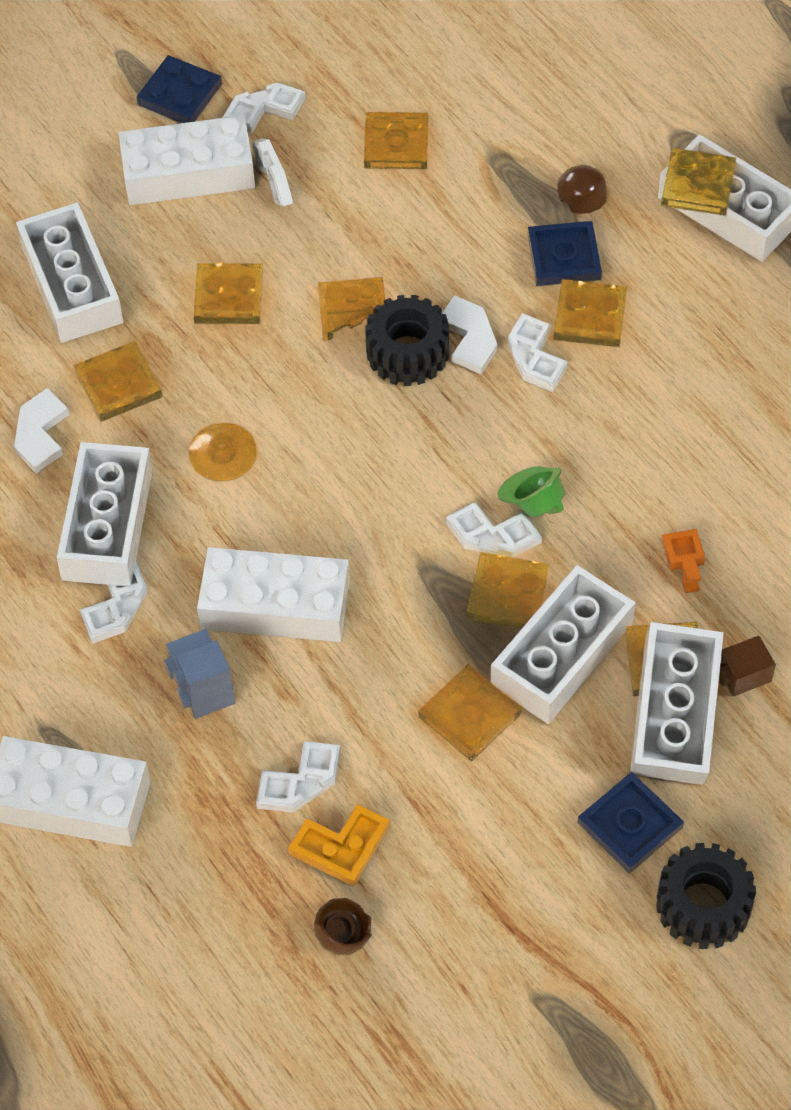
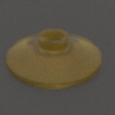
M215 423L203 428L194 436L189 447V459L195 471L213 481H230L241 477L251 469L257 456V447L253 436L245 428L233 423ZM222 444H225V445H226L225 447H218L219 445H222Z

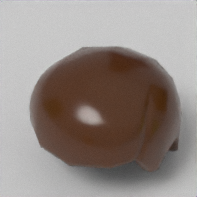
M583 164L571 167L558 179L557 191L560 201H565L573 213H591L599 210L607 202L606 181L603 174L596 168Z
M348 898L331 899L321 906L316 914L314 921L315 936L325 950L335 955H351L362 949L372 935V918L364 912V909L358 903Z

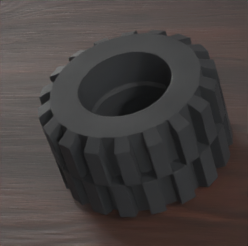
M398 295L396 300L391 298L384 300V306L378 304L373 309V314H369L367 325H365L367 360L370 361L371 369L373 371L378 370L380 378L384 380L388 377L390 378V383L397 385L398 381L404 382V386H411V382H417L420 385L425 383V378L428 377L432 380L437 376V371H442L445 368V361H448L449 358L448 319L446 314H442V309L438 305L432 306L431 300L427 298L423 301L419 300L417 295H411V298ZM406 336L420 339V341L413 344H401L394 340Z
M696 843L694 850H691L689 846L680 849L679 856L673 854L669 858L668 865H664L661 872L656 897L657 913H662L660 921L664 928L671 926L670 935L673 938L684 937L683 944L690 947L692 942L699 943V949H707L709 943H714L715 948L723 947L725 938L730 943L737 939L739 931L743 933L751 916L756 895V886L753 885L752 871H746L747 863L743 858L739 860L734 858L735 851L728 848L726 852L719 850V844L712 843L711 848H705L704 843ZM695 884H709L719 889L724 894L727 902L716 908H703L692 903L684 891Z

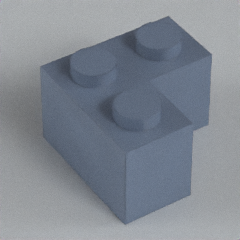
M207 629L166 644L169 658L164 659L166 670L171 680L175 678L178 686L176 689L183 708L190 707L195 719L235 704L230 668L217 640H211Z

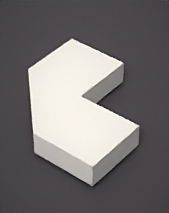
M274 83L265 86V90L252 94L245 92L234 97L223 118L245 115L247 132L250 134L254 131L264 112L293 121L306 99L305 91Z
M261 138L253 141L252 146L259 170L267 174L275 204L280 206L293 204L285 172L270 140Z
M454 295L442 313L447 316L449 330L464 336L452 354V362L482 375L497 352V342L484 308Z
M522 313L508 336L509 349L522 380L553 393L567 370L568 361L541 351L552 332V325Z
M48 388L20 407L14 443L17 455L36 474L63 455L62 448L46 431L69 416L68 408Z
M474 502L446 517V524L464 549L514 558L542 543V536L524 512L493 526L478 504Z
M137 562L135 563L131 586L107 585L112 599L80 609L81 617L92 644L126 632L148 592Z
M304 741L298 774L262 770L256 801L257 809L294 813L336 783L340 745Z

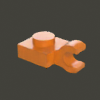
M697 529L663 534L662 545L670 571L681 569L685 593L700 591L698 581H701V575L698 566L705 564V554Z

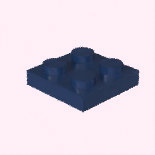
M167 55L136 96L137 104L181 123L195 122L221 87L222 78L218 74Z
M593 221L528 227V240L536 286L601 280L602 270Z
M633 772L629 773L580 814L577 821L629 874L683 829L684 821Z

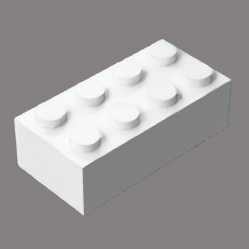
M245 115L118 132L129 205L255 188L253 162Z
M700 134L660 173L659 199L761 262L791 232V189Z
M78 202L16 222L21 247L61 343L124 323L119 297Z
M80 443L57 554L61 581L131 586L152 477L149 448Z
M208 547L197 606L200 629L341 642L350 583L349 561L347 559Z
M576 565L491 664L490 686L547 724H550L633 624L636 602Z
M650 622L645 637L630 773L633 772L637 776L704 784L710 768L724 632Z
M3 736L0 745V823L132 847L151 783L147 762Z

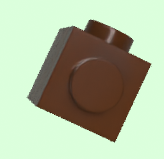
M759 635L722 649L719 682L722 686L727 685L733 697L772 682L776 664Z

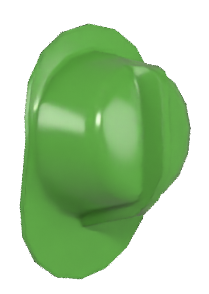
M541 466L524 469L511 476L502 484L497 493L498 498L503 502L516 504L531 517H538L545 513H561L564 509L562 499L565 496V488L559 477L562 473L561 469Z

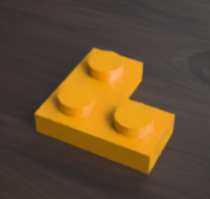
M358 804L339 834L306 818L288 847V853L355 887L390 828V820Z

